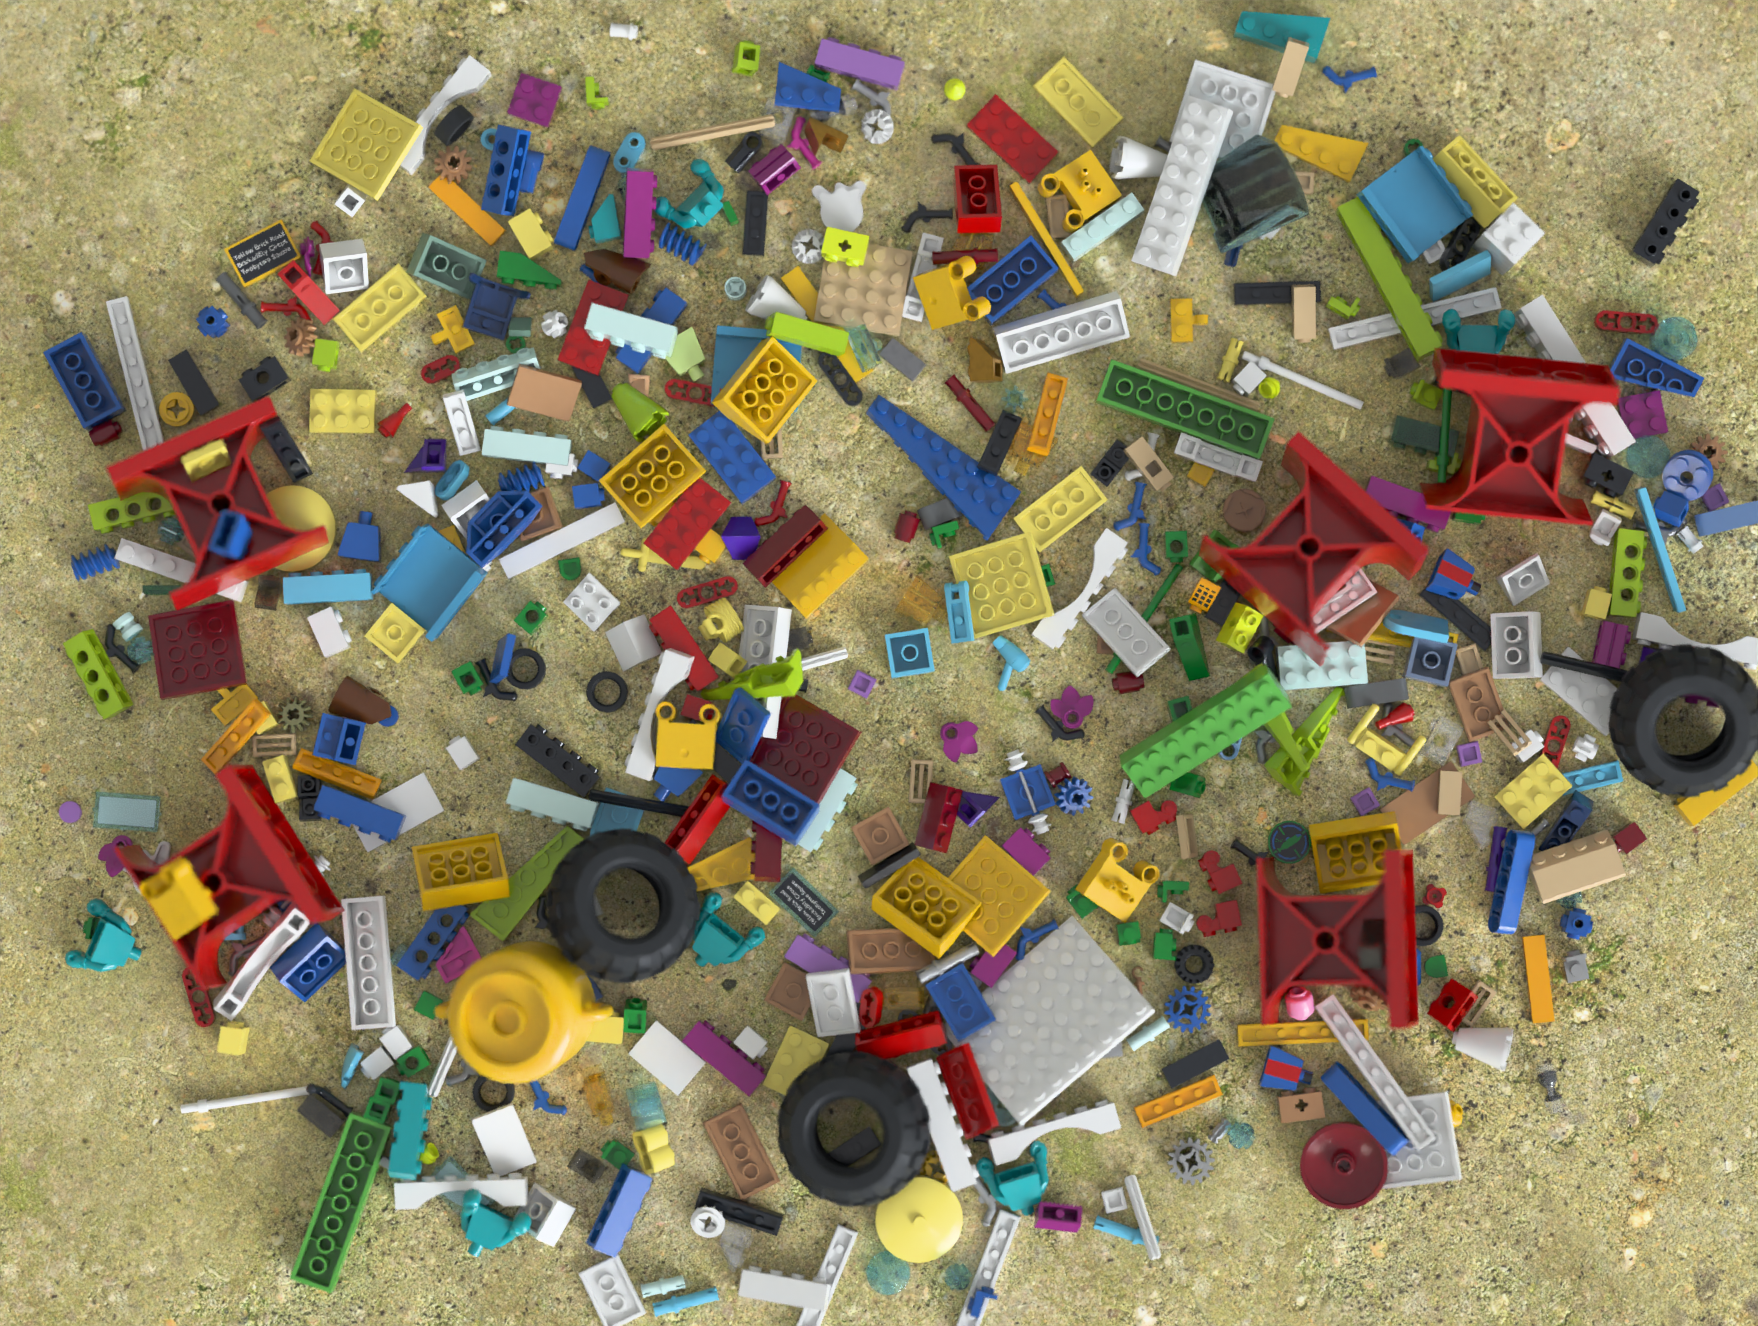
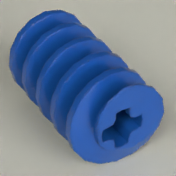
M668 222L659 238V248L663 249L667 246L666 252L671 253L674 250L675 257L682 254V261H686L689 258V265H694L702 256L707 243L700 247V239L693 243V235L686 239V231L683 230L680 234H677L678 227L676 226L670 230L671 223Z
M535 462L532 463L531 470L527 465H524L523 472L516 467L514 475L510 470H507V477H504L501 472L499 473L498 482L501 491H522V488L530 492V485L535 490H538L539 483L546 487L540 467Z
M104 544V551H101L97 546L96 554H93L89 549L87 557L80 552L78 560L74 555H71V565L77 581L79 582L80 577L86 580L88 574L91 577H95L96 571L99 574H103L104 567L107 571H112V564L116 569L120 568L119 560L114 559L116 555L114 547L110 549L107 544Z

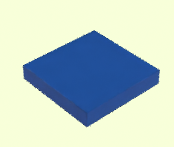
M508 633L498 640L489 681L491 683L497 684L508 676L516 639L514 634Z

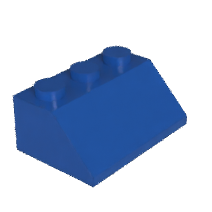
M316 923L270 966V969L279 982L302 1001L306 1002L346 964L345 949L319 923Z

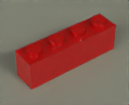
M671 605L649 619L652 623L649 625V628L655 637L660 635L664 641L661 643L664 650L672 648L694 656L688 678L685 679L691 691L696 689L697 692H700L719 679V676Z
M713 774L664 842L671 849L674 848L688 864H691L731 807L722 801V794L728 785Z
M939 1010L855 1033V1045L858 1052L870 1053L882 1059L896 1058L908 1053H915L920 1050L947 1044L946 1028Z

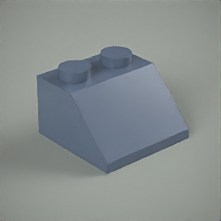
M1414 637L1407 655L1402 677L1447 687L1458 644Z

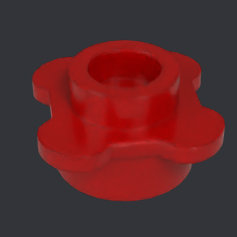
M1428 884L1426 886V895L1422 898V902L1425 905L1431 904L1435 908H1441L1444 896L1447 894L1446 889H1439L1433 884Z

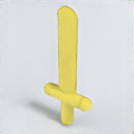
M647 538L642 539L640 550L622 548L620 551L622 556L639 558L638 570L640 572L646 570L647 562L669 565L643 544ZM690 555L681 567L701 570L706 566V563L699 559L698 556Z

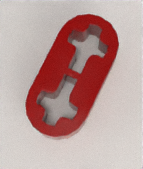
M454 355L444 356L425 365L421 370V377L428 384L438 383L451 377L453 373L460 369V361ZM448 360L456 362L452 371L449 368L442 370V367L448 365ZM431 368L432 371L439 369L440 372L434 374V379L431 380L430 377L425 376L428 374V369Z
M876 986L865 989L861 994L859 1020L866 1028L878 1025L881 1021L883 993Z

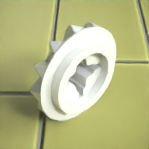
M874 109L866 113L865 117L861 120V131L864 134V138L868 139L871 143L881 144L888 141L892 136L893 121L887 112ZM878 122V126L881 127V129L883 130H877L876 132H874L875 128L872 127V125L870 124Z
M811 229L798 232L792 242L794 256L799 261L807 264L819 261L822 258L823 235ZM813 238V246H815V248H817L818 250L810 249L809 252L805 254L806 247L803 246L801 242L808 243L809 240Z
M705 1205L702 1208H697L692 1213L691 1226L698 1235L705 1238H713L723 1232L726 1219L722 1216V1211H717L715 1206L710 1208ZM710 1216L712 1218L711 1222L706 1227L705 1219Z

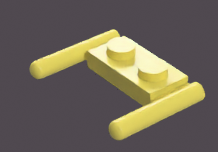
M1372 704L1349 735L1347 741L1356 745L1355 747L1389 770H1393L1395 774L1401 776L1426 742V738L1420 735L1405 754L1396 745L1369 727L1367 728V725L1379 710L1377 704Z

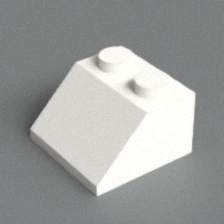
M362 239L319 244L320 262L326 294L369 288L367 252Z
M476 480L441 506L467 540L468 522L490 500V497Z
M534 1183L528 1193L529 1203L526 1206H520L515 1217L520 1212L527 1213L532 1220L527 1232L536 1239L554 1246L576 1208L558 1195Z

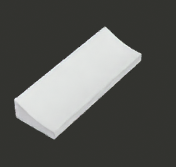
M1117 291L993 327L1006 374L1130 337L1121 298Z
M745 605L743 616L744 631L741 632L739 656L745 659L747 663L741 672L762 663L765 665L776 662L775 659L778 656L786 658L792 614L791 609ZM781 697L754 698L771 712L761 737L776 739Z
M385 896L341 899V904L345 910L342 912L351 1030L395 1027Z

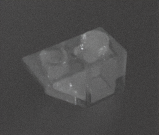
M1469 801L1462 822L1475 848L1484 850V847H1488L1492 835L1489 834L1491 826L1495 827L1498 820L1497 809L1475 801Z
M728 1220L719 1243L730 1270L735 1272L736 1268L741 1269L745 1260V1256L742 1255L745 1247L750 1248L754 1236L750 1235L752 1229Z

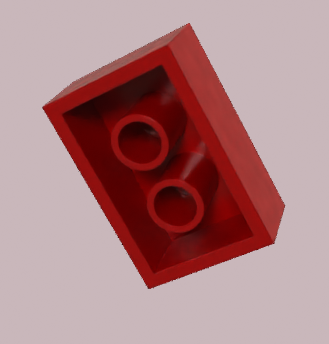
M997 164L954 165L953 187L957 233L1000 232L1002 211Z

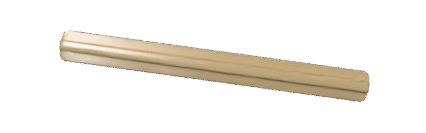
M772 114L652 137L650 138V146L653 150L770 128L775 126V118Z
M1140 359L1137 369L1256 412H1258L1260 402L1145 359Z

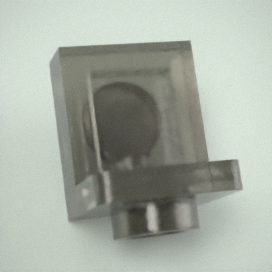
M1410 348L1391 358L1384 359L1386 363L1384 369L1388 376L1394 379H1400L1421 367Z
M259 575V586L254 602L255 608L276 611L282 589L280 578L274 575Z
M806 626L790 629L787 652H792L795 649H810L809 644L813 643L811 630L807 631Z
M578 1148L567 1167L595 1184L602 1177L605 1165L598 1158Z

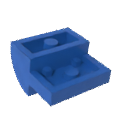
M322 713L312 755L356 765L366 723Z

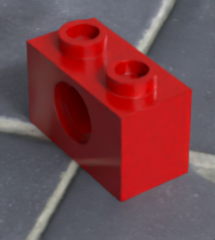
M1451 978L1442 987L1439 997L1430 1004L1427 1014L1454 1033L1478 999V996ZM1454 1000V1005L1451 1008H1447L1448 1003Z

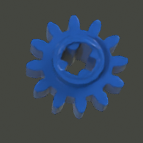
M1073 776L1072 782L1065 778V785H1058V788L1061 790L1060 793L1054 794L1060 799L1055 804L1061 807V811L1065 814L1069 812L1072 816H1075L1076 810L1083 814L1084 806L1090 808V804L1087 801L1094 798L1089 794L1092 791V787L1087 785V781L1084 779L1079 780Z

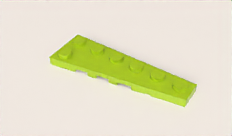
M566 826L508 879L510 897L484 901L471 912L470 916L504 942L550 884L551 876L558 863L571 848L584 840V838L569 826Z

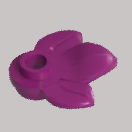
M306 236L303 239V243H300V255L304 256L305 270L309 277H311L310 258L315 257L313 240Z
M1068 686L1064 690L1061 700L1052 699L1050 706L1052 713L1061 718L1065 727L1075 729L1082 724L1083 717L1091 713L1094 700L1092 695L1080 698L1076 689ZM1070 714H1074L1076 716L1075 722H1070L1068 720V716Z
M963 721L959 724L948 722L942 726L940 736L944 741L943 751L948 759L956 763L961 753L974 754L978 752L977 743L972 737L979 729L975 724ZM948 729L955 731L953 737L947 736Z
M119 835L115 837L112 843L105 844L99 851L98 859L106 861V871L110 877H115L125 868L113 848L119 846L121 842L124 843V846L133 845L132 840L128 836Z

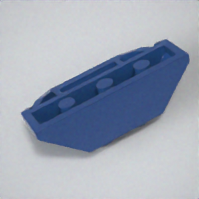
M498 491L468 522L466 553L483 568L499 556L532 523L543 506L528 491Z

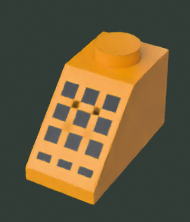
M1200 578L1187 601V604L1191 605L1189 609L1198 614L1202 612L1207 613L1221 587L1204 578Z

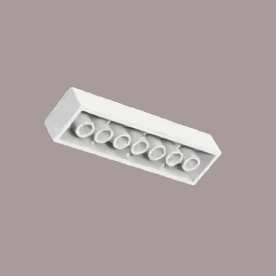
M1188 96L1131 261L1177 276L1233 115L1232 110Z
M1543 295L1514 313L1516 317L1515 324L1520 330L1523 329L1525 331L1527 343L1531 348L1535 347L1538 352L1537 358L1586 363ZM1591 403L1574 413V417L1578 421L1581 420L1585 426L1583 430L1589 439L1592 438L1596 443L1597 453L1607 459L1636 442L1612 404Z

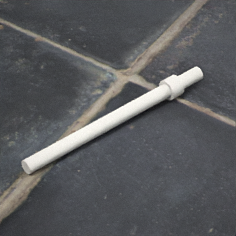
M1247 351L1243 353L1241 359L1248 362L1252 361L1263 371L1267 369L1361 410L1363 406V401L1272 363L1264 356L1258 357Z
M306 1086L210 1101L202 1099L196 1103L181 1105V1113L195 1111L203 1113L208 1112L209 1109L310 1094L307 1093Z

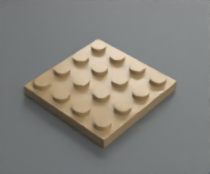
M868 244L864 265H858V267L848 266L846 262L840 260L829 262L824 257L814 323L899 336L913 251ZM848 245L843 246V252H846V249H848Z

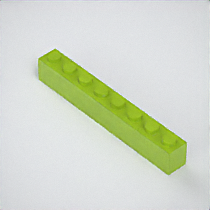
M1358 197L1337 207L1336 214L1416 361L1418 362L1434 354V348L1442 347L1443 339L1440 333L1434 331L1431 326L1433 321L1429 313H1424L1421 307V298L1417 293H1413L1411 280L1408 275L1402 273L1400 269L1402 268L1401 262L1397 256L1394 257L1391 253V244L1387 237L1383 238L1380 232L1382 230L1375 219L1373 220L1370 212Z

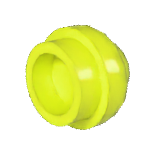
M950 79L944 86V93L950 100H959L965 94V85L959 79Z
M1272 377L1264 378L1259 384V393L1264 398H1275L1280 392L1279 381Z
M426 1143L424 1153L420 1152L419 1161L428 1165L436 1162V1159L439 1157L437 1147L433 1143Z

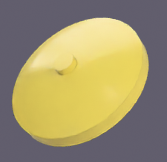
M283 486L267 493L266 496L272 509L283 525L301 531L325 525L329 541L328 544L274 568L285 572H301L321 563L330 553L337 532L336 519L328 502L315 491L302 486Z
M916 1175L904 1189L885 1201L878 1203L876 1207L875 1225L882 1244L894 1256L908 1262H928L941 1257L953 1247L962 1229V1210L955 1193L945 1183L930 1176Z

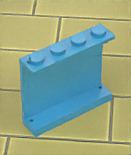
M1423 146L1414 150L1356 194L1407 264L1414 261L1437 241L1466 219L1473 216L1470 204L1461 199L1458 195V188L1447 180L1444 169L1436 165L1433 161L1432 153L1427 148L1424 149Z
M717 325L711 405H714L712 401L719 394L720 388L723 389L759 342L769 338L766 336V329ZM776 339L799 363L801 362L802 346Z
M425 524L422 527H416L412 532V540L409 543H404L399 549V557L396 560L392 559L386 567L387 573L377 578L373 584L375 588L371 593L376 594L380 592L428 632L425 637L432 642L438 639L488 572L430 524Z

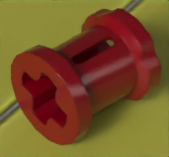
M1063 762L1059 763L1060 766L1044 772L1053 789L1056 788L1057 784L1064 781L1065 778L1069 780L1072 778Z

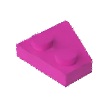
M465 926L460 928L444 954L435 964L445 984L461 976L466 969L482 958Z

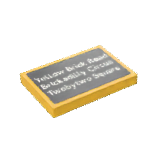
M282 219L224 249L244 288L285 268L292 260L296 262L302 259Z

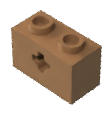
M1315 1087L1303 1088L1302 1093L1295 1094L1294 1090L1281 1091V1095L1276 1096L1280 1123L1325 1118L1322 1092L1320 1090L1316 1091ZM1298 1099L1306 1103V1105L1302 1106V1110L1295 1107V1104L1299 1102Z

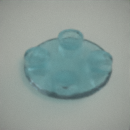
M1644 435L1636 438V442L1631 444L1627 450L1626 459L1629 468L1634 474L1642 478H1654L1660 475L1668 463L1671 454L1663 440L1653 435Z
M885 1251L875 1255L870 1260L866 1275L868 1283L876 1292L883 1295H893L906 1287L910 1278V1269L907 1261L894 1256L889 1251Z

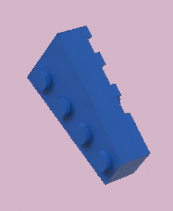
M1624 338L1609 366L1616 380L1687 397H1695L1704 380V377L1628 338Z

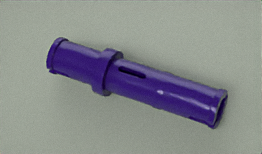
M1493 827L1494 831L1489 865L1486 867L1488 872L1484 891H1495L1503 853L1501 841L1506 838L1507 828Z

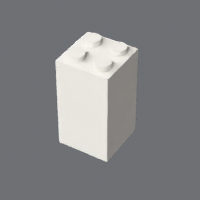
M1513 203L1472 247L1478 253L1488 250L1491 255V266L1503 276L1545 233Z

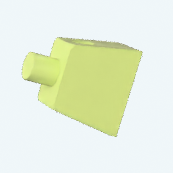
M690 327L677 335L672 356H666L665 360L679 376L688 372L693 382H696L705 376L699 365L706 360L694 329Z

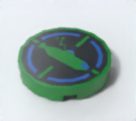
M1283 821L1276 824L1268 836V849L1271 855L1277 861L1285 864L1303 860L1311 847V837L1308 830L1302 824L1295 821Z

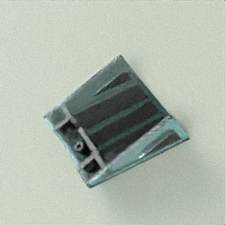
M1259 134L1216 161L1202 201L1215 230L1213 236L1221 253H1225L1309 215L1303 189L1288 158L1277 142Z

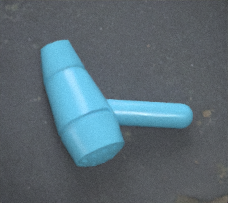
M999 635L993 641V645L1006 660L998 684V689L1004 691L1012 669L1022 672L1029 666L1031 660L1019 647L1003 635Z

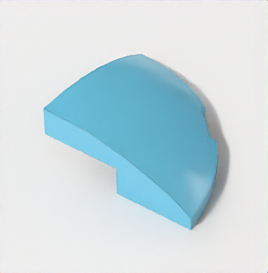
M353 1043L349 1046L342 1067L341 1087L344 1089L348 1087L356 1072L355 1068L364 1054L363 1051L359 1050V1046Z

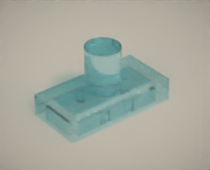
M865 324L850 330L848 340L862 373L882 364L877 353L882 348L881 340L878 338L871 339Z

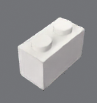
M329 607L307 617L324 657L328 658L351 648L349 642L352 639L348 630H343L341 622H343V618L339 610L335 611L333 607Z

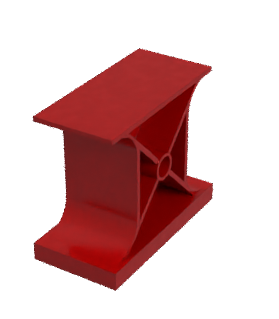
M1434 348L1432 366L1440 387L1462 389L1472 396L1461 467L1454 476L1446 480V483H1420L1419 487L1426 509L1593 526V520L1584 500L1570 498L1558 492L1567 429L1571 417L1577 410L1591 403L1617 405L1620 387L1609 366Z
M269 396L106 467L121 501L141 492L156 493L169 501L196 557V567L192 577L184 586L169 593L176 611L329 543L325 525L303 531L294 530L283 525L276 517L250 461L252 451L257 443L265 438L259 425L277 416L276 409ZM222 439L232 464L191 482L181 458L192 450H199L212 441ZM228 509L230 512L243 514L252 531V537L248 545L249 551L242 561L222 557L209 549L221 513H219L221 510Z
M1298 431L1286 444L1281 466L1296 479L1300 488V494L1250 545L1238 549L1226 548L1216 544L1205 534L1202 537L1199 557L1321 667L1329 647L1317 635L1313 625V617L1363 566L1372 563L1387 564L1395 568L1409 581L1421 569L1429 548Z
M228 765L215 774L224 788L228 799V809L224 820L219 826L164 863L158 864L151 860L144 853L140 845L116 846L113 848L138 889L144 881L156 874H161L163 867L178 858H184L190 864L191 871L202 888L210 890L211 895L209 898L216 907L217 912L176 940L172 939L146 900L202 990L227 984L218 965V952L224 939L281 900L287 899L299 906L309 924L332 920L345 911L280 807L275 803L273 796L253 765Z
M1413 849L1384 850V872L1378 885L1366 894L1302 896L1293 894L1286 890L1279 882L1275 872L1274 857L1257 858L1262 1026L1278 1023L1279 1007L1286 992L1293 986L1367 985L1378 991L1384 998L1389 1010V1029H1408L1419 1025ZM1329 932H1331L1335 938V944L1333 947L1330 946L1327 940Z

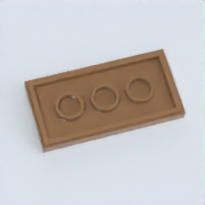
M1449 761L1415 784L1413 792L1407 790L1379 809L1381 813L1395 811L1400 842L1403 845L1448 816L1437 814L1440 771L1458 772L1452 761ZM1463 777L1461 806L1476 797Z
M898 928L846 931L850 975L915 972L932 964V961L935 960V955Z
M742 1103L703 1122L740 1200H744L780 1182Z

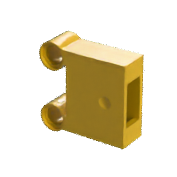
M1092 150L1084 153L1054 174L1045 175L1038 184V192L1045 198L1052 197L1060 188L1073 207L1062 220V227L1068 233H1075L1085 222L1119 201L1122 197V194ZM1044 182L1052 183L1054 189H1047L1044 186ZM1068 218H1075L1078 221V225L1070 224Z
M963 256L950 264L925 271L913 277L932 330L965 320L976 321L991 311V304L987 298L982 296L971 300L964 281L965 277L971 275L976 270L975 261L970 256Z
M669 702L660 703L656 708V715L659 719L655 766L714 770L717 723L721 717L718 708L707 704L700 709L699 715L705 725L671 723L677 717V709ZM664 707H671L672 715L668 718L661 716V710ZM708 709H713L716 713L715 718L710 721L706 720L704 717L705 712Z
M1108 838L1103 842L1100 853L1075 890L1120 921L1126 923L1150 885L1158 880L1160 872L1156 866L1142 860L1134 865V876L1116 864V862L1123 861L1128 854L1127 846L1114 838ZM1117 846L1116 852L1112 854L1113 848ZM1149 868L1148 874L1144 876L1145 870Z
M178 858L161 869V874H156L139 886L141 895L149 902L173 940L189 932L217 912L216 907L209 898L211 895L210 890L202 888L191 871L190 864L184 858Z

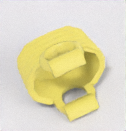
M722 597L718 601L704 607L707 618L698 629L706 641L719 637L724 643H727L737 634L744 631L742 621L726 598ZM713 622L718 625V629H716Z

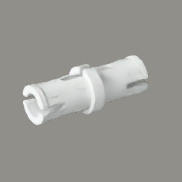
M1123 779L1119 797L1115 799L1117 804L1111 818L1112 821L1117 822L1119 814H1121L1119 823L1125 824L1128 808L1132 805L1131 798L1135 788V784L1130 781L1129 788L1127 789L1129 782L1127 779Z

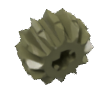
M294 696L293 703L287 697L285 698L287 706L279 703V707L283 709V712L276 711V715L283 718L278 719L277 722L278 724L286 722L283 730H287L291 726V733H295L297 727L300 732H303L304 727L302 724L306 726L311 725L306 718H313V714H307V711H310L312 706L304 707L307 700L302 699L299 703L298 696ZM292 710H293V711H297V710L299 711V712L297 713V714H299V718H298V719H296V718L291 719V718H290V717H292V715H290V712H291Z

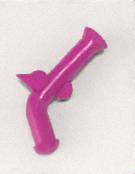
M798 116L791 132L793 141L787 148L799 149L811 164L812 170L822 164V161H819L809 149L808 140L800 137V132L804 123H806V119Z

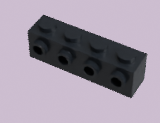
M1677 178L1670 186L1629 255L1650 268L1655 264L1659 265L1666 255L1663 253L1667 245L1670 247L1677 237L1674 234L1678 227L1682 228L1688 219L1685 216L1689 209L1693 210L1697 205L1699 199L1696 197L1699 191Z
M530 724L515 745L582 797L586 798L590 789L601 778L598 775L599 770L590 763L587 766L580 761L582 757L573 750L570 753L563 748L565 744L558 738L554 737L553 740L546 735L548 731L541 725L537 724L534 726Z

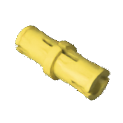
M1231 338L1226 356L1224 355L1222 358L1223 364L1217 376L1218 380L1230 383L1235 365L1237 366L1239 363L1238 357L1244 345L1243 341L1239 340L1237 342L1238 339Z
M1595 490L1590 501L1592 504L1605 508L1611 513L1614 512L1624 516L1631 520L1636 510V507L1619 501L1618 497L1612 498ZM1604 501H1607V502H1609V503H1611V504H1614V505H1616V506H1619V507H1621L1622 509H1619V508H1617V507H1615V506H1612V505H1610V504H1607V503H1605Z

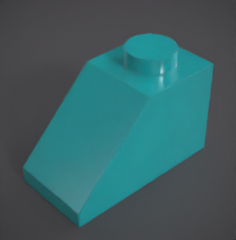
M609 194L591 219L592 225L588 226L590 238H595L596 244L622 239L615 198L613 194Z

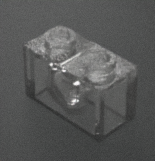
M774 93L772 98L768 97L764 109L767 110L766 115L781 114L783 120L780 123H775L774 127L759 129V136L784 145L798 108L775 106L776 93Z
M1438 716L1437 719L1433 718L1428 727L1430 733L1418 755L1442 767L1446 763L1464 728L1443 716ZM1437 734L1444 737V744L1442 746H1437L1434 743V737Z

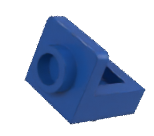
M982 1286L981 1289L976 1288L975 1295L969 1298L967 1310H971L970 1316L979 1318L984 1297L997 1300L998 1294L994 1293L995 1289Z

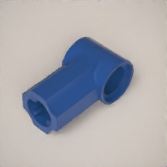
M527 150L519 191L534 193L538 171L540 172L542 168L544 153Z

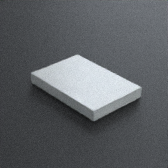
M849 968L807 973L806 981L817 1037L859 1033L861 1027Z
M657 1020L628 1053L677 1096L706 1063V1061Z
M513 1103L472 1118V1123L494 1173L503 1176L537 1162Z
M619 1254L578 1273L603 1326H622L647 1313Z

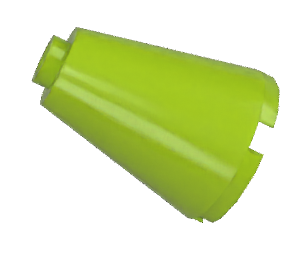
M619 383L613 388L611 397L637 442L645 441L643 437L652 435L667 422L665 418L666 415L669 416L667 410L630 384Z

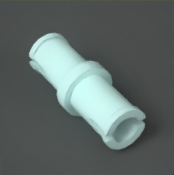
M1161 1016L1147 1027L1146 1025L1143 1026L1142 1030L1127 1039V1042L1133 1051H1136V1049L1149 1040L1151 1042L1155 1040V1036L1170 1028L1165 1018Z
M683 1274L667 1279L662 1277L659 1278V1281L640 1284L643 1298L660 1293L665 1295L669 1291L686 1288Z

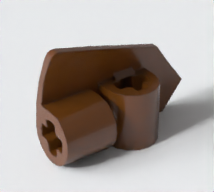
M607 249L584 253L585 265L594 270V278L597 282L604 286H608L612 282L614 286L630 294H633L637 289L641 275L651 267L650 263L632 257H623V254Z
M346 676L341 682L328 709L330 713L367 724H374L392 716L390 703L383 699L384 695L380 691L372 687H365L349 676Z

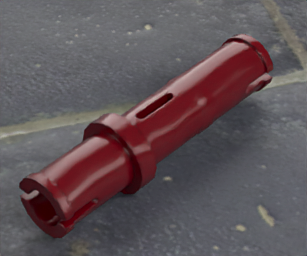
M973 247V250L932 251L933 265L950 264L963 256H970L974 259L976 265H979V262H998V248L978 249V247Z
M955 374L944 383L957 397L956 401H960L985 432L996 425L970 394L971 390L969 388L966 389Z

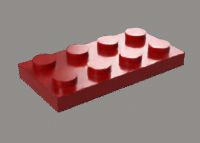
M997 94L966 125L970 131L1028 184L1059 153Z
M588 279L557 360L599 376L611 342L603 338V341L591 339L585 330L591 304L594 303L623 312L629 295Z
M699 477L684 491L643 544L678 571L730 506L731 502Z
M962 1044L937 1056L939 1068L965 1139L973 1138L998 1126L996 1114L970 1044Z

